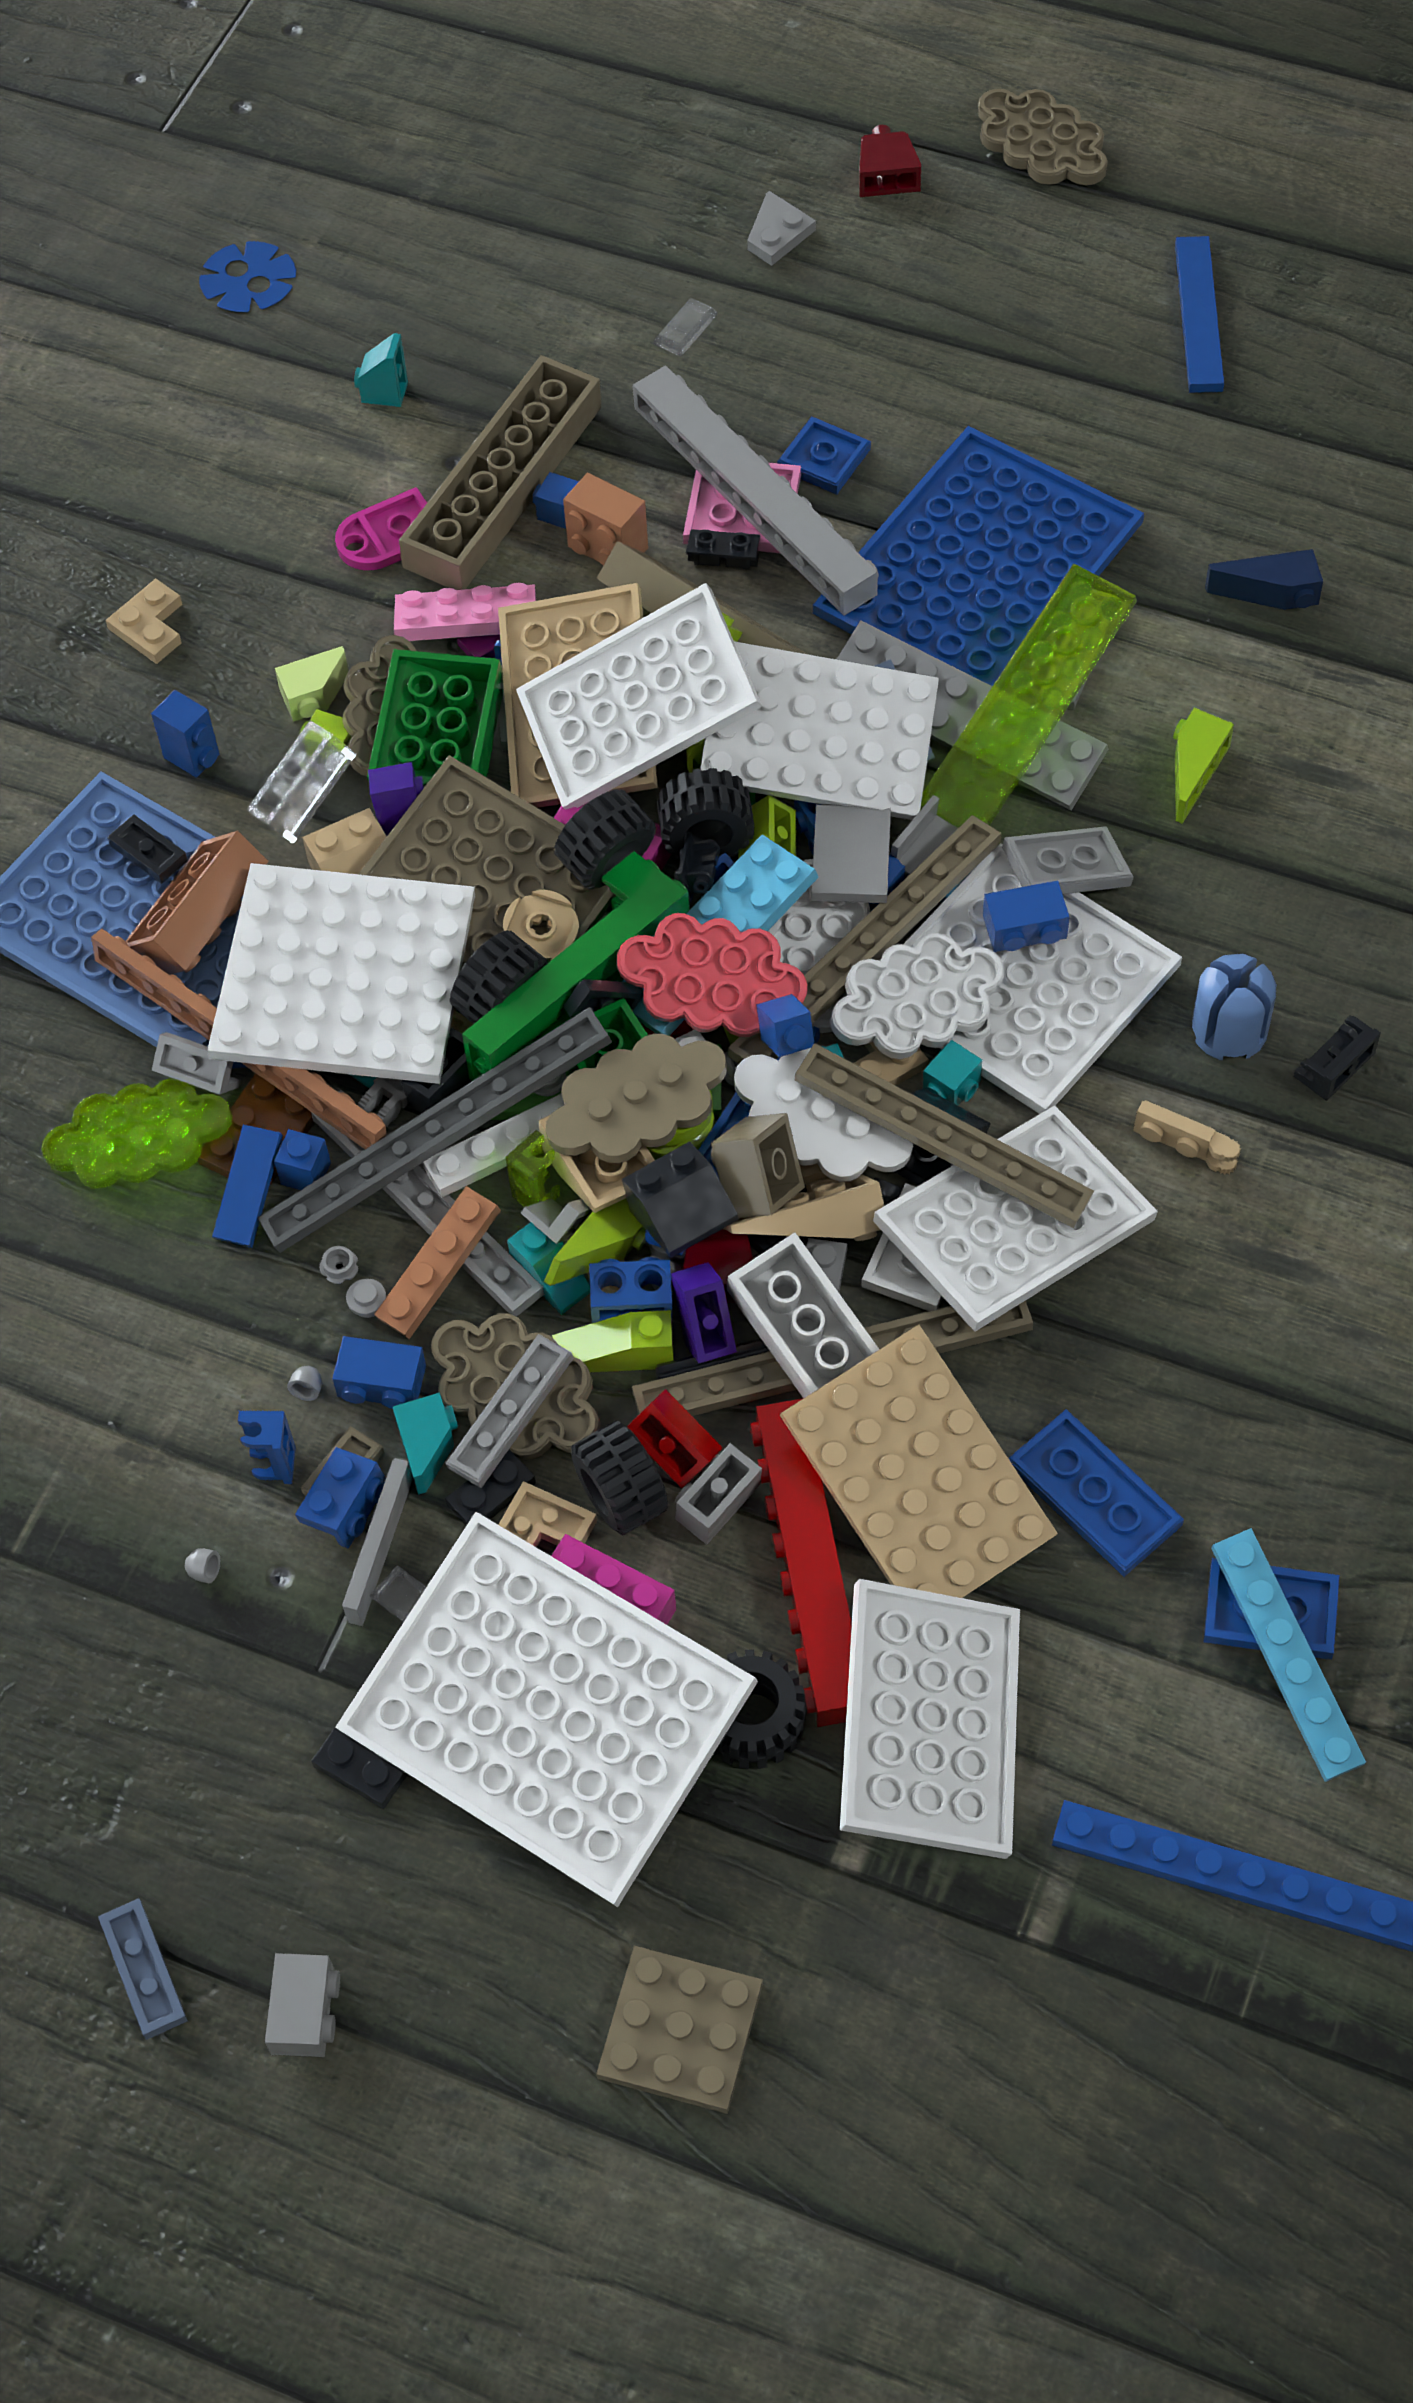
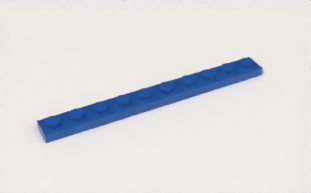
M1064 1800L1052 1846L1413 1952V1901Z

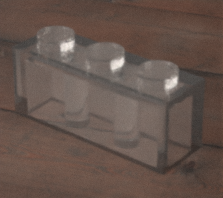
M310 720L249 805L247 811L271 830L294 843L356 756V753L333 734Z

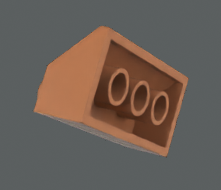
M238 830L202 841L126 939V943L141 956L146 955L150 957L157 967L169 975L183 971L185 973L189 972L200 961L201 956L199 953L203 947L212 943L222 931L219 926L225 918L232 916L241 907L242 901L240 899L244 894L250 864L266 865L269 861Z

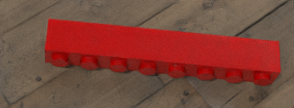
M797 1399L756 1406L757 1422L750 1423L753 1445L754 1447H762L764 1457L757 1459L758 1466L762 1468L760 1481L761 1484L769 1483L771 1495L765 1496L768 1520H776L779 1532L772 1534L776 1559L784 1557L786 1571H780L782 1592L784 1597H792L794 1609L787 1610L791 1635L799 1634L802 1647L795 1649L799 1674L807 1673L809 1687L804 1688L805 1708L807 1714L815 1713L817 1727L846 1722L852 1622L822 1479L780 1417L782 1412L802 1400Z

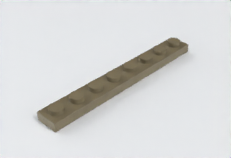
M814 1043L795 1073L794 1080L1072 1228L1076 1226L1092 1198L1094 1190Z

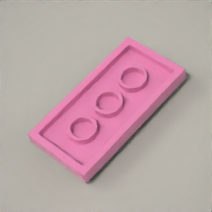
M513 583L505 587L492 588L481 585L465 590L443 588L437 592L421 593L419 591H407L403 594L395 595L394 635L404 637L408 641L500 634L498 608L536 601L535 584Z

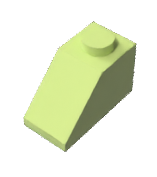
M343 646L275 668L279 689L293 722L312 717L316 709L321 711L328 710L349 672Z

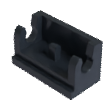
M1351 1015L1344 1020L1346 1024L1343 1023L1338 1031L1309 1059L1305 1058L1300 1063L1301 1067L1299 1066L1294 1072L1293 1077L1326 1101L1376 1053L1381 1032L1375 1028L1372 1029L1360 1019Z

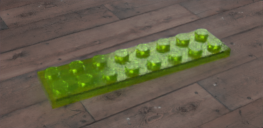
M1073 564L924 789L920 809L935 795L940 798L937 815L957 828L972 815L990 826L1137 603L1136 595Z

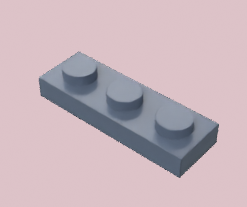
M138 1898L98 1916L145 2039L148 2040L187 2022L184 2009L141 1900Z

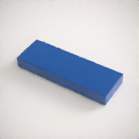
M243 1124L212 1237L214 1239L253 1248L260 1222L258 1217L262 1215L275 1167L274 1161L283 1138L280 1132Z

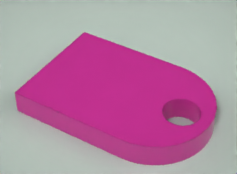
M418 488L410 489L347 517L339 525L335 535L337 552L340 558L347 565L359 570H377L401 561L399 539L427 504ZM357 542L364 545L357 551L346 549L351 543Z

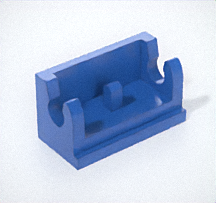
M239 1411L238 1423L242 1426L245 1436L240 1438L241 1443L250 1448V1457L258 1459L269 1458L271 1466L267 1469H252L253 1476L260 1480H283L284 1484H292L296 1446L285 1412Z

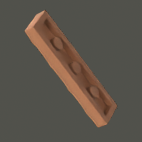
M466 1186L374 1315L380 1321L410 1339L498 1216L501 1209L495 1203Z

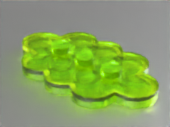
M174 1078L163 1080L153 1088L142 1083H135L125 1086L115 1096L101 1093L83 1099L74 1109L72 1122L57 1126L51 1130L43 1139L41 1150L47 1164L52 1169L61 1172L75 1170L79 1180L85 1186L93 1189L113 1185L120 1178L132 1183H141L149 1180L159 1170L173 1173L190 1168L201 1155L202 1143L218 1139L227 1132L232 1123V1114L227 1102L221 1096L215 1094L197 1095L193 1085Z

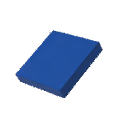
M811 416L779 458L777 464L801 466V480L837 495L871 450V441Z

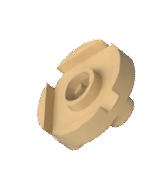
M536 890L531 892L532 895L525 896L521 900L519 897L510 904L504 916L503 930L514 932L545 957L549 963L579 938V921L576 912L572 908V904L563 895L550 890ZM542 920L547 921L548 928L550 929L548 933L538 935L531 928L533 924L539 925Z

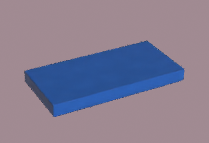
M1067 1409L1008 1458L1022 1480L1123 1577L1183 1526L1184 1519Z

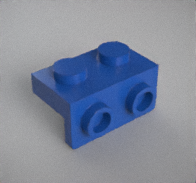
M335 1447L295 1513V1516L302 1524L334 1535L339 1545L348 1549L354 1539L363 1532L368 1515L375 1503H378L386 1477L376 1461Z

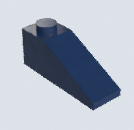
M1310 549L1209 564L1205 589L1210 594L1286 610L1319 605L1323 579L1314 551Z

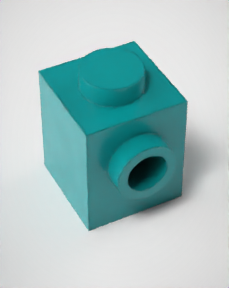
M951 1040L923 1070V1088L957 1106L962 1101L968 1102L977 1091L981 1081L982 1059Z

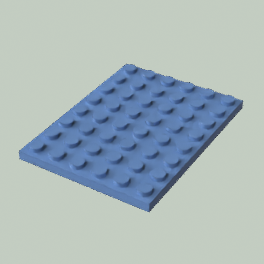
M100 771L0 876V953L157 1047L159 1035L165 1032L208 1046V1039L96 962L91 937L102 928L112 936H119L126 941L182 868L180 867L161 884L112 848L107 837L133 814L185 851L187 859L191 857L202 841L215 838V836ZM240 908L232 916L225 918L219 926L222 929L219 936L212 943L203 947L199 953L201 959L198 964L187 973L183 971L174 974L181 979L187 988L196 994L201 993L205 995L216 1008L221 994Z

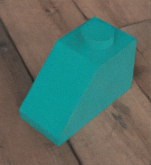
M392 334L367 352L361 368H356L354 385L355 388H359L362 403L401 407L408 385L401 334Z
M531 1222L507 1240L509 1254L543 1286V1297L561 1315L590 1293V1285L583 1274L552 1286L544 1282L553 1258L564 1246L563 1242L556 1244Z
M440 1392L393 1406L396 1423L418 1494L427 1492L454 1447L451 1430L458 1429L452 1405L444 1407Z

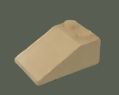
M367 808L304 836L303 842L308 863L312 870L359 874L386 839V834L371 809Z
M549 1116L539 1120L540 1145L559 1176L594 1213L625 1199L626 1194L622 1179L655 1161L646 1146H641L634 1157L621 1163L603 1161L594 1154L592 1149L575 1156L563 1155L556 1152L549 1145L545 1131L546 1121Z

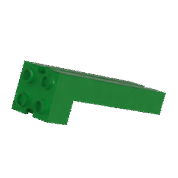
M635 851L602 876V882L610 887V891L616 895L611 900L612 911L512 992L502 1003L496 1005L462 1033L469 1079L474 1081L572 1019L567 1014L563 1005L573 993L574 988L583 979L622 982L624 979L620 976L617 969V954L620 946L627 939L636 935L654 937L659 923L669 915L674 913L687 914L689 911V894L686 887L680 881L669 878L660 871L659 867L652 860H645Z

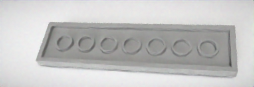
M861 620L836 659L875 666L891 659L895 669L898 671L939 678L930 739L1071 811L1109 750L1106 743Z

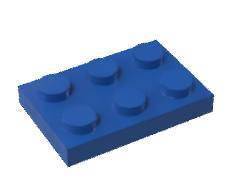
M1212 1558L1203 1642L1260 1650L1217 1559ZM1270 1566L1314 1657L1332 1660L1335 1643L1339 1575Z

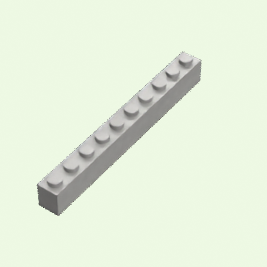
M665 365L633 384L635 410L844 616L877 596L879 574L875 565L870 560H865L856 551L850 540L843 539L834 530L831 522L825 517L822 518L812 508L807 498L800 497L791 488L790 483L784 476H779L770 468L768 461L762 455L758 456L749 447L742 435H737L731 430L726 420L721 415H716L708 407L701 395H696L692 392L680 375H675Z

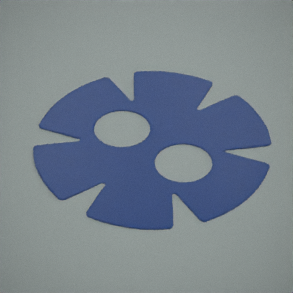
M248 241L246 242L244 255L241 254L235 244L224 247L214 253L205 262L203 267L219 274L201 275L199 277V284L207 299L226 293L218 302L217 307L234 312H249L251 298L255 300L260 309L268 308L282 300L293 286L277 279L295 278L296 267L288 254L270 261L271 257L278 250L277 246L265 242ZM236 260L244 261L248 265V271L239 277L230 276L225 271L226 266L230 262ZM263 276L269 279L270 286L264 292L255 293L248 289L247 283L253 277Z

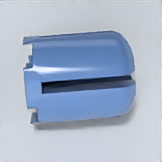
M1231 954L1219 957L1210 963V967L1204 969L1199 979L1192 1019V1028L1196 1036L1195 1042L1206 1054L1219 1060H1223V1056L1239 1057L1247 1055L1246 1059L1250 1058L1261 1050L1267 1040L1276 999L1277 984L1272 972L1265 964H1261L1256 968L1257 959L1246 954Z

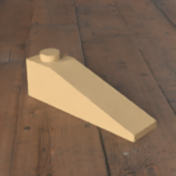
M862 1174L856 1179L839 1182L829 1177L806 1184V1193H797L772 1215L739 1218V1220L724 1229L733 1234L790 1236L796 1233L798 1236L854 1238L855 1241L868 1240L876 1237V1231L881 1230L873 1222L875 1211L884 1207L880 1184L878 1181Z

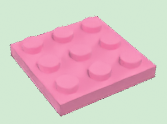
M769 463L770 468L779 476H784L790 483L791 488L798 494L801 466ZM696 470L683 532V544H688L691 529L731 533L742 532L760 535L758 551L780 553Z

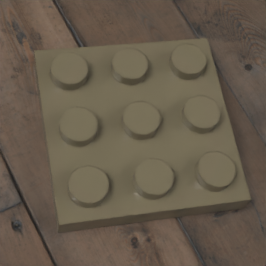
M634 1946L596 2073L597 2079L728 2114L763 1987V1979Z

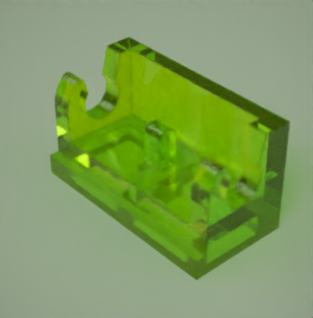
M537 1129L505 1157L512 1197L524 1207L551 1198L555 1201L561 1191L560 1186L556 1185L552 1187L549 1193L545 1194L544 1184L550 1177V1173L546 1168L553 1163L555 1150L547 1151L544 1156L542 1143L545 1138Z

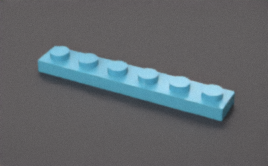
M1252 1528L1213 1544L1211 1549L1324 1781L1327 1782L1365 1765L1366 1761Z

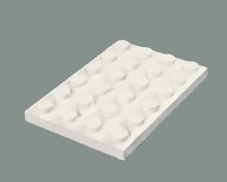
M707 583L516 689L561 805L565 810L573 807L578 808L588 803L592 799L762 707L712 589Z
M734 641L762 707L705 738L700 766L701 771L708 770V768H717L719 772L723 770L729 771L732 776H739L743 781V787H747L749 792L822 805H842L879 810L891 808V817L908 820L915 818L921 807L939 678Z
M1055 1105L997 1140L1094 1190L1091 1200L1074 1228L955 1165L874 1213L873 1222L975 1332L1153 1222L1156 1218L1158 1211Z
M859 1579L854 1584L840 1816L841 1831L1007 1859L1012 1854L1020 1609Z

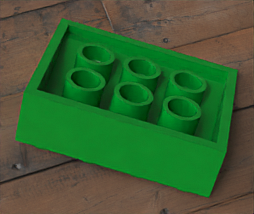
M393 649L368 770L412 762L415 775L422 776L426 786L450 755L487 778L504 691L500 659Z

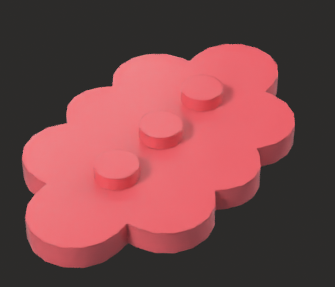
M674 913L665 917L659 923L654 937L648 935L631 937L620 946L617 954V969L620 976L627 983L644 988L643 1003L648 1013L655 1019L663 1022H674L684 1018L692 1029L699 1032H710L723 1026L729 1033L738 1037L753 1036L760 1032L756 1004L793 994L803 1004L807 995V981L804 974L797 967L780 962L781 948L777 939L770 932L753 928L740 932L731 921L724 918H714L701 925L693 916L685 913Z

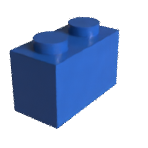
M174 690L151 713L164 759L197 778L206 768L211 767L220 755L209 711L187 696Z
M1058 880L984 894L983 918L993 952L1004 950L1016 951L1025 946L1041 943L1053 944L1059 940L1067 939L1070 916Z
M343 1336L332 1378L337 1397L355 1404H360L364 1401L381 1403L393 1409V1406L418 1399L426 1369L423 1349L418 1346Z

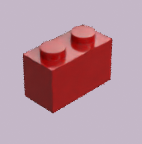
M666 1389L627 1426L641 1442L647 1453L681 1488L694 1478L723 1448Z

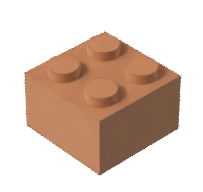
M588 472L563 499L568 547L572 548L576 553L586 555L604 566L617 541L644 553L648 549L645 500Z

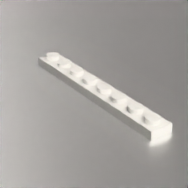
M692 1030L675 1039L681 1047L695 1041H705L697 1030ZM562 1094L443 1150L424 1161V1169L441 1198L541 1150L539 1120L551 1115L555 1110L564 1106Z

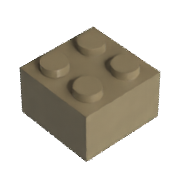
M787 1113L745 1117L711 1143L712 1162L717 1168L720 1182L735 1208L738 1218L772 1215L805 1188Z

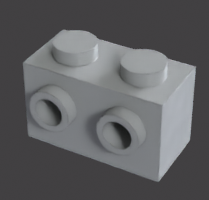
M731 1443L720 1455L717 1454L702 1469L701 1472L703 1474L694 1484L688 1483L675 1499V1520L706 1545L760 1486L762 1468Z
M275 1953L265 2044L271 2055L325 2057L326 2043H333L335 2036V2015H329L331 1998H338L340 1990V1972L334 1971L329 1956Z

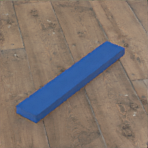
M1209 236L1176 237L1175 253L1189 393L1223 392L1224 377Z

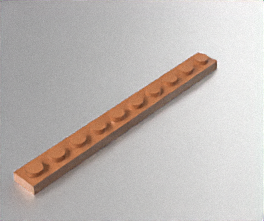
M102 928L91 937L96 962L210 1041L217 1008L213 1006L205 995L201 993L196 994L187 988L180 978L174 974L169 975L161 970L150 957L146 955L141 956L135 952L121 937H114ZM242 1063L362 1148L367 1149L386 1137V1125L378 1115L372 1112L368 1113L360 1108L348 1094L344 1092L339 1093L326 1084L319 1074L315 1072L310 1073L306 1069Z

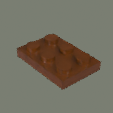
M255 1074L196 1157L200 1165L228 1178L243 1124L280 1132L283 1135L282 1145L288 1129L307 1134L315 1122L313 1121L311 1111L258 1074ZM276 1166L274 1167L270 1185L278 1175Z

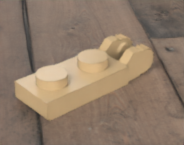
M1146 1100L1142 1101L1137 1111L1133 1131L1139 1133L1146 1140L1161 1142L1176 1148L1180 1154L1186 1157H1198L1206 1160L1209 1169L1215 1172L1219 1171L1220 1174H1230V1172H1234V1169H1236L1237 1157H1239L1241 1151L1238 1141L1231 1140L1230 1137L1216 1132L1211 1127Z

